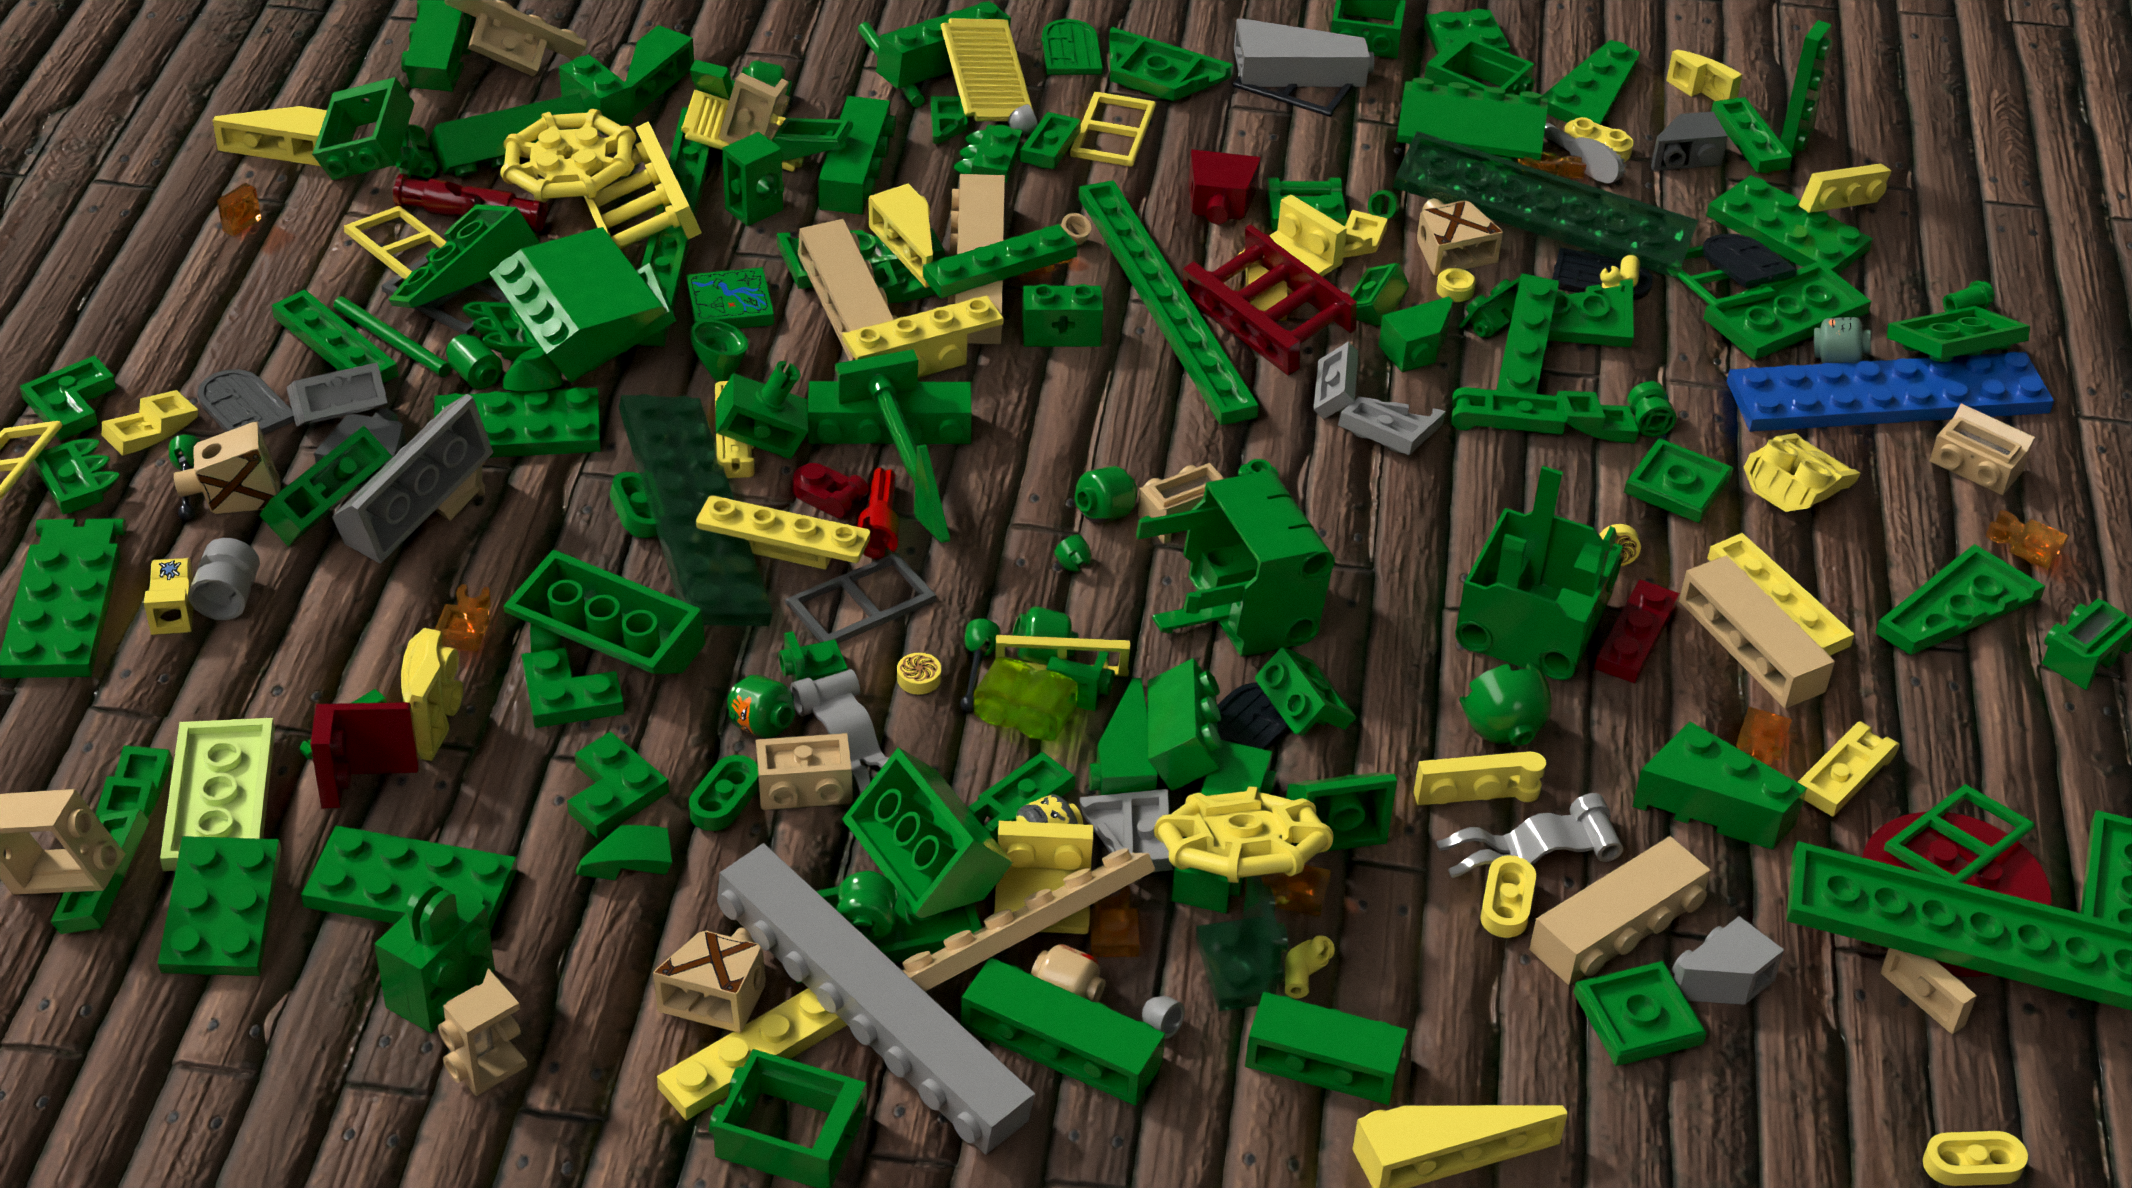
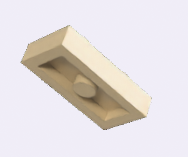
M1892 948L1888 949L1880 973L1951 1034L1966 1025L1977 995L1934 959Z

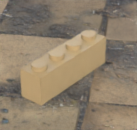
M844 219L800 228L798 256L849 361L855 360L842 340V333L895 320L898 317L891 315L888 309L886 293L882 287H877L874 281L872 265L869 260L863 259L860 253L858 237L854 232L850 233Z
M1727 555L1686 570L1679 602L1784 709L1826 692L1835 661Z
M1669 836L1536 918L1529 950L1568 985H1571L1585 975L1588 977L1593 976L1604 966L1605 962L1618 954L1625 955L1629 953L1640 940L1653 932L1655 934L1662 932L1673 919L1686 911L1691 913L1698 909L1706 899L1707 891L1705 889L1711 870Z

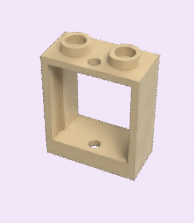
M76 789L0 794V880L13 895L105 890L125 853ZM52 831L65 849L43 850L30 832Z

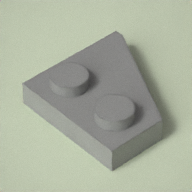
M1358 397L1341 411L1338 426L1352 431L1358 437L1369 438L1386 445L1393 452L1410 455L1443 425L1445 411L1433 408L1431 416L1408 413L1409 404L1388 403L1378 399Z
M1168 789L1080 797L1082 815L1090 825H1093V830L1110 853L1124 848H1128L1130 853H1149L1155 867L1154 872L1173 870V866L1169 862V852L1166 846L1154 834V827L1159 817L1170 814Z

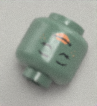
M1856 317L1827 318L1822 321L1821 328L1814 329L1815 358H1821L1822 364L1858 363L1863 360V353H1871V330H1863L1861 320Z

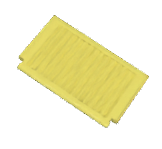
M949 18L948 23L941 24L966 117L974 116L975 121H1008L1010 114L1016 108L1026 104L1032 108L1008 20Z
M694 90L681 129L683 133H686L685 139L720 150L729 145L730 143L719 139L729 100ZM778 116L776 124L781 126L786 118ZM804 157L783 161L782 169L794 172L795 167H802Z

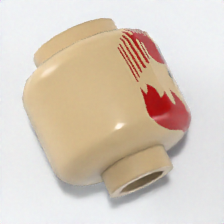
M1064 944L1056 945L1050 951L1043 950L1038 955L1031 971V975L1092 1002H1099L1105 987V979L1099 977L1100 965L1098 960L1089 954Z

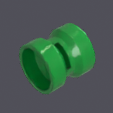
M1648 381L1638 384L1630 391L1627 403L1632 414L1635 416L1638 429L1643 435L1658 437L1666 434L1676 424L1677 416L1672 404L1669 402L1664 386L1655 381Z

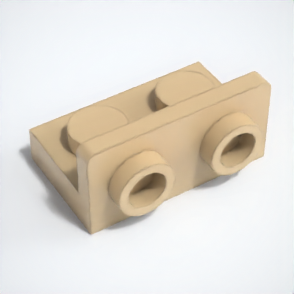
M741 72L734 83L719 139L732 144L756 132H760L772 141V138L780 128L776 124L778 116L782 117L789 103L790 97L785 95L789 82L781 79L776 87H772Z
M847 733L756 740L760 806L762 810L840 805L852 802V767Z

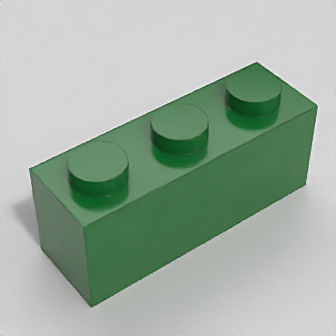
M1192 658L1147 680L1148 760L1170 790H1176L1219 769L1218 749L1222 747V742L1218 733L1217 722L1221 720V715L1217 707L1216 696L1220 694V690L1213 674L1208 670L1203 672L1196 660Z
M1263 992L1248 1036L1245 1067L1389 1105L1402 1062L1408 1029L1393 1026L1383 1021H1374L1347 1014L1337 1009H1328L1301 1002L1291 997Z

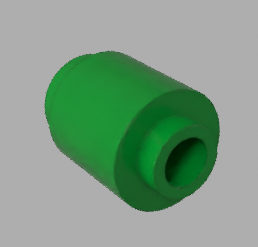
M461 334L454 337L447 346L446 356L449 365L471 387L485 389L493 385L500 377L503 368L501 359L478 337Z

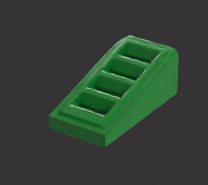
M786 118L772 138V142L782 149L783 161L840 148L854 126L852 120Z

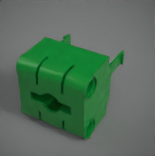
M1542 466L1533 511L1523 514L1505 508L1467 576L1463 586L1455 637L1462 647L1471 652L1482 653L1526 668L1527 662H1533L1542 668L1544 675L1555 680H1566L1572 677L1614 592L1615 582L1623 559L1621 555L1623 546L1614 543L1617 538L1615 527L1610 526L1604 539H1602L1595 528L1556 516L1555 510L1563 472Z
M1262 470L1253 474L1206 482L1203 499L1191 511L1154 518L1145 516L1139 519L1136 533L1138 540L1188 530L1183 555L1191 561L1188 577L1197 591L1186 594L1183 609L1153 615L1152 619L1161 633H1172L1173 629L1218 621L1241 657L1260 655L1267 651L1280 649L1282 646L1285 648L1302 646L1313 640L1318 634L1330 577L1335 565V557L1275 472Z

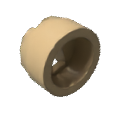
M1077 213L1066 215L1060 225L1078 245H1082L1087 240L1091 231L1089 220Z

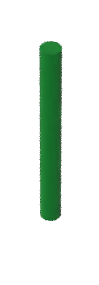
M863 22L859 25L858 32L878 58L880 37L870 23ZM909 84L906 87L900 88L913 107H920L924 104L925 98L915 84Z
M340 296L334 301L333 307L336 311L438 376L445 377L449 374L451 370L449 363L347 298Z

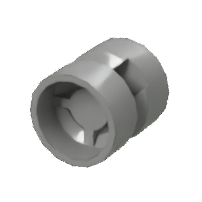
M219 538L207 544L188 592L189 602L194 609L214 620H230L241 615L260 567L259 556L255 550L245 542L233 538Z

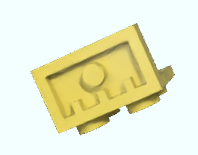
M1291 194L1282 199L1280 202L1278 230L1269 235L1274 242L1322 277L1343 263L1347 228ZM1287 287V293L1291 294L1294 292Z
M999 821L998 845L1013 863L1004 873L1003 878L996 884L994 914L1006 909H1011V912H1014L1026 906L1024 899L1029 895L1044 889H1051V892L1065 885L1063 879L1066 876L1089 868L1091 871L1093 825ZM1090 905L1039 932L1087 934L1089 932Z

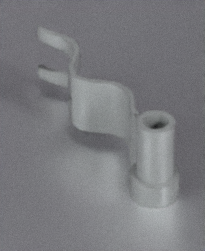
M850 669L814 681L811 678H805L792 682L790 690L794 696L795 708L801 717L814 713L816 718L824 724L828 734L847 733L852 776L862 794L871 781L866 766L861 765L860 762L864 761L867 765H878L882 768L890 757H885L878 745L872 720L865 707L858 703L854 697L860 694V685L855 672Z
M1589 793L1577 798L1570 806L1571 815L1561 816L1552 813H1539L1529 817L1512 832L1503 836L1492 835L1480 827H1469L1436 842L1440 851L1451 849L1465 842H1485L1498 852L1521 857L1531 865L1535 864L1545 854L1554 850L1566 849L1574 852L1594 850L1598 860L1602 862L1612 861L1623 852V846L1609 820L1611 816L1610 810L1603 796L1597 793ZM1490 849L1480 850L1471 854L1458 865L1449 868L1448 871L1451 878L1458 877L1477 866L1491 864L1495 859L1507 855L1499 854Z

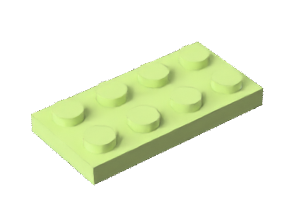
M273 718L179 722L160 855L163 871H176L182 836L263 839L275 737Z

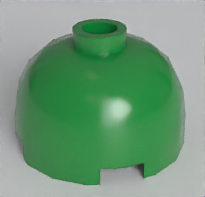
M1527 662V669L1512 671L1509 664H1504L1486 671L1469 683L1472 692L1467 697L1460 696L1459 700L1466 718L1475 733L1491 743L1511 744L1513 746L1525 745L1536 737V733L1544 727L1549 719L1553 702L1548 682L1540 666L1533 662Z

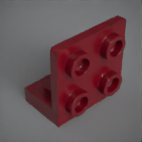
M410 703L316 704L310 746L321 809L340 808L343 789H350L351 774L418 772L419 758Z

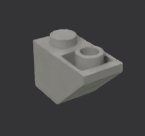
M1738 916L1724 928L1718 926L1713 929L1704 943L1696 950H1686L1674 963L1672 972L1675 974V982L1687 1001L1745 1005L1775 981L1784 949Z

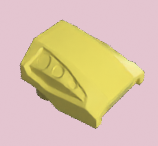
M1796 433L1776 436L1773 440H1768L1763 448L1750 453L1744 465L1752 491L1785 512L1811 508L1814 504L1831 497L1841 489L1851 487L1857 482L1861 474L1803 440Z
M423 628L409 641L405 651L401 670V689L403 702L410 703L412 707L417 751L421 759L432 761L449 731L446 715L454 716L459 710L463 697V684L461 681L453 680L459 663L458 650L442 646L441 631Z

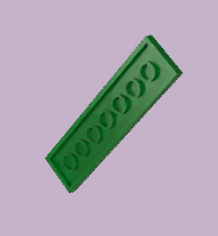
M1797 841L1792 853L1787 922L2132 1011L2131 926Z

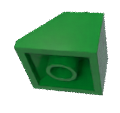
M1375 772L1289 783L1286 799L1297 800L1304 798L1314 803L1316 815L1322 824H1326L1333 831L1332 846L1327 851L1387 844L1397 778L1392 773Z

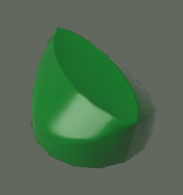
M701 320L691 328L690 338L692 346L705 369L715 381H726L742 362L749 347L748 339L735 326L717 320Z
M539 346L520 354L503 379V388L512 391H539L563 385L560 370Z

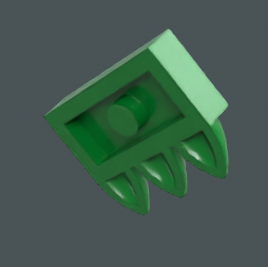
M987 125L986 130L975 131L967 135L965 141L970 145L960 150V155L965 159L957 162L954 165V169L961 174L1005 175V182L1007 183L1022 144L1023 130L1010 128L1006 125Z
M479 301L468 303L463 307V312L474 320L473 327L475 330L484 335V344L491 350L500 353L504 359L515 361L525 351L538 346L541 347L511 303Z
M78 439L41 451L34 460L36 470L62 515L103 502V494L109 491L120 477L118 472H101L110 461V458L104 455H92L100 445L99 440Z

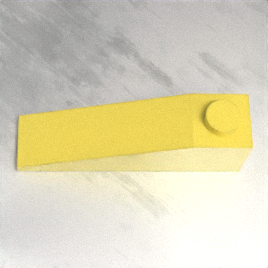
M1563 1105L1401 1106L1387 1111L1376 1110L1357 1120L1352 1150L1372 1188H1411L1561 1143L1568 1113Z

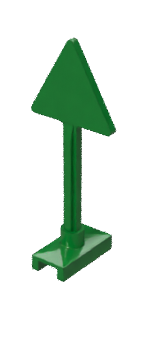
M914 349L836 363L835 371L838 376V387H835V395L838 403L842 404L872 398L874 403L879 405L904 467L915 484V518L941 543L950 542L927 445H919L916 448L895 399L896 393L917 389L918 358Z

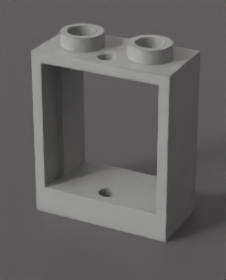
M378 362L296 380L286 387L296 427L377 409L388 403Z

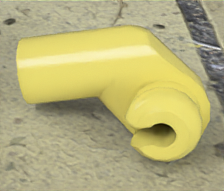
M1627 255L1621 260L1620 269L1616 266H1611L1612 271L1609 273L1606 268L1603 269L1600 274V279L1603 282L1602 287L1619 286L1620 281L1633 279V287L1636 286L1639 279V259L1636 256Z
M1318 935L1313 939L1300 943L1288 952L1285 958L1286 995L1294 999L1307 996L1309 993V976L1326 966L1329 959L1334 956V944L1328 937Z

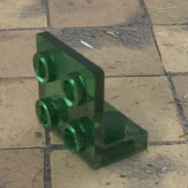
M1261 875L1247 878L1242 920L1196 926V943L1218 1012L1259 1006L1263 992L1276 995L1277 983H1282L1284 979L1281 952L1288 949L1287 931L1283 922L1277 923L1274 915V893L1271 886H1264Z

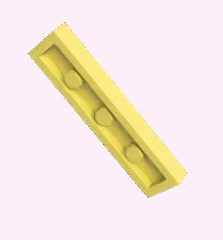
M1743 533L1710 546L1707 557L1709 561L1727 555L1794 622L1798 623L1829 656L1851 647L1854 633Z
M807 988L747 1023L741 1033L734 1031L658 1075V1089L687 1121L729 1096V1085L735 1069L738 1066L744 1067L753 1049L790 1060L847 1026V1024L836 1013L826 1011L819 1003L817 996Z

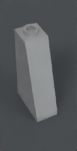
M1237 19L1234 52L1242 84H1253L1259 87H1287L1288 84H1297V87H1343L1345 83H1353V87H1366L1368 73H1373L1374 53L1368 51L1366 40L1363 37L1249 19Z

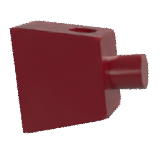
M1191 149L1188 183L1192 213L1206 216L1208 221L1213 224H1222L1228 218L1238 220L1245 218L1257 192L1261 157Z

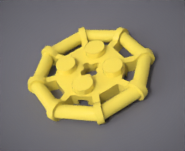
M590 109L588 113L551 115L550 112L543 113L541 119L517 134L508 135L504 140V148L506 149L505 162L500 170V175L504 182L519 186L534 195L535 200L539 202H546L549 198L586 196L588 199L596 197V192L619 177L630 175L634 169L632 146L636 141V135L632 128L620 126L604 117L601 111L597 109ZM598 130L609 137L602 138L598 136ZM617 152L614 158L608 157V154ZM520 157L528 158L530 162L520 165ZM598 170V173L591 177V174Z
M1248 786L1247 791L1211 796H1205L1202 793L1189 795L1184 805L1172 814L1159 817L1154 827V834L1166 846L1169 852V862L1173 866L1181 870L1191 867L1225 876L1228 882L1238 883L1239 878L1283 872L1288 876H1293L1301 873L1304 864L1317 853L1329 850L1334 838L1331 828L1326 824H1322L1316 815V806L1311 801L1304 798L1290 800L1259 792L1258 787ZM1292 843H1299L1296 846L1291 845Z

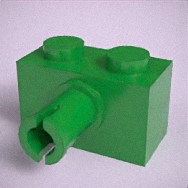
M779 361L766 384L733 373L716 400V433L791 459L809 431L807 399L789 393L801 376L798 368L790 363L784 373L786 361Z

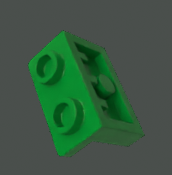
M1283 646L1255 676L1256 682L1296 735L1304 736L1316 722L1323 726L1329 723L1345 730L1356 719V716L1314 660Z

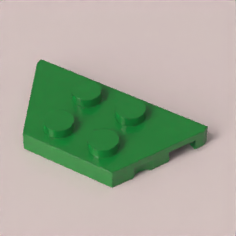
M1111 27L1110 81L1123 85L1128 89H1136L1155 95L1160 99L1175 101L1232 77V63Z

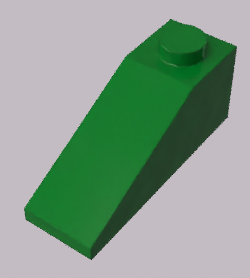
M658 25L637 41L625 81L631 90L632 118L690 72V68L694 63L692 37Z
M363 425L271 498L259 516L289 547L319 523L393 456Z
M1132 678L1098 743L1097 763H1089L1090 791H1098L1099 796L1152 791L1157 788L1158 774L1148 760V714L1142 678Z

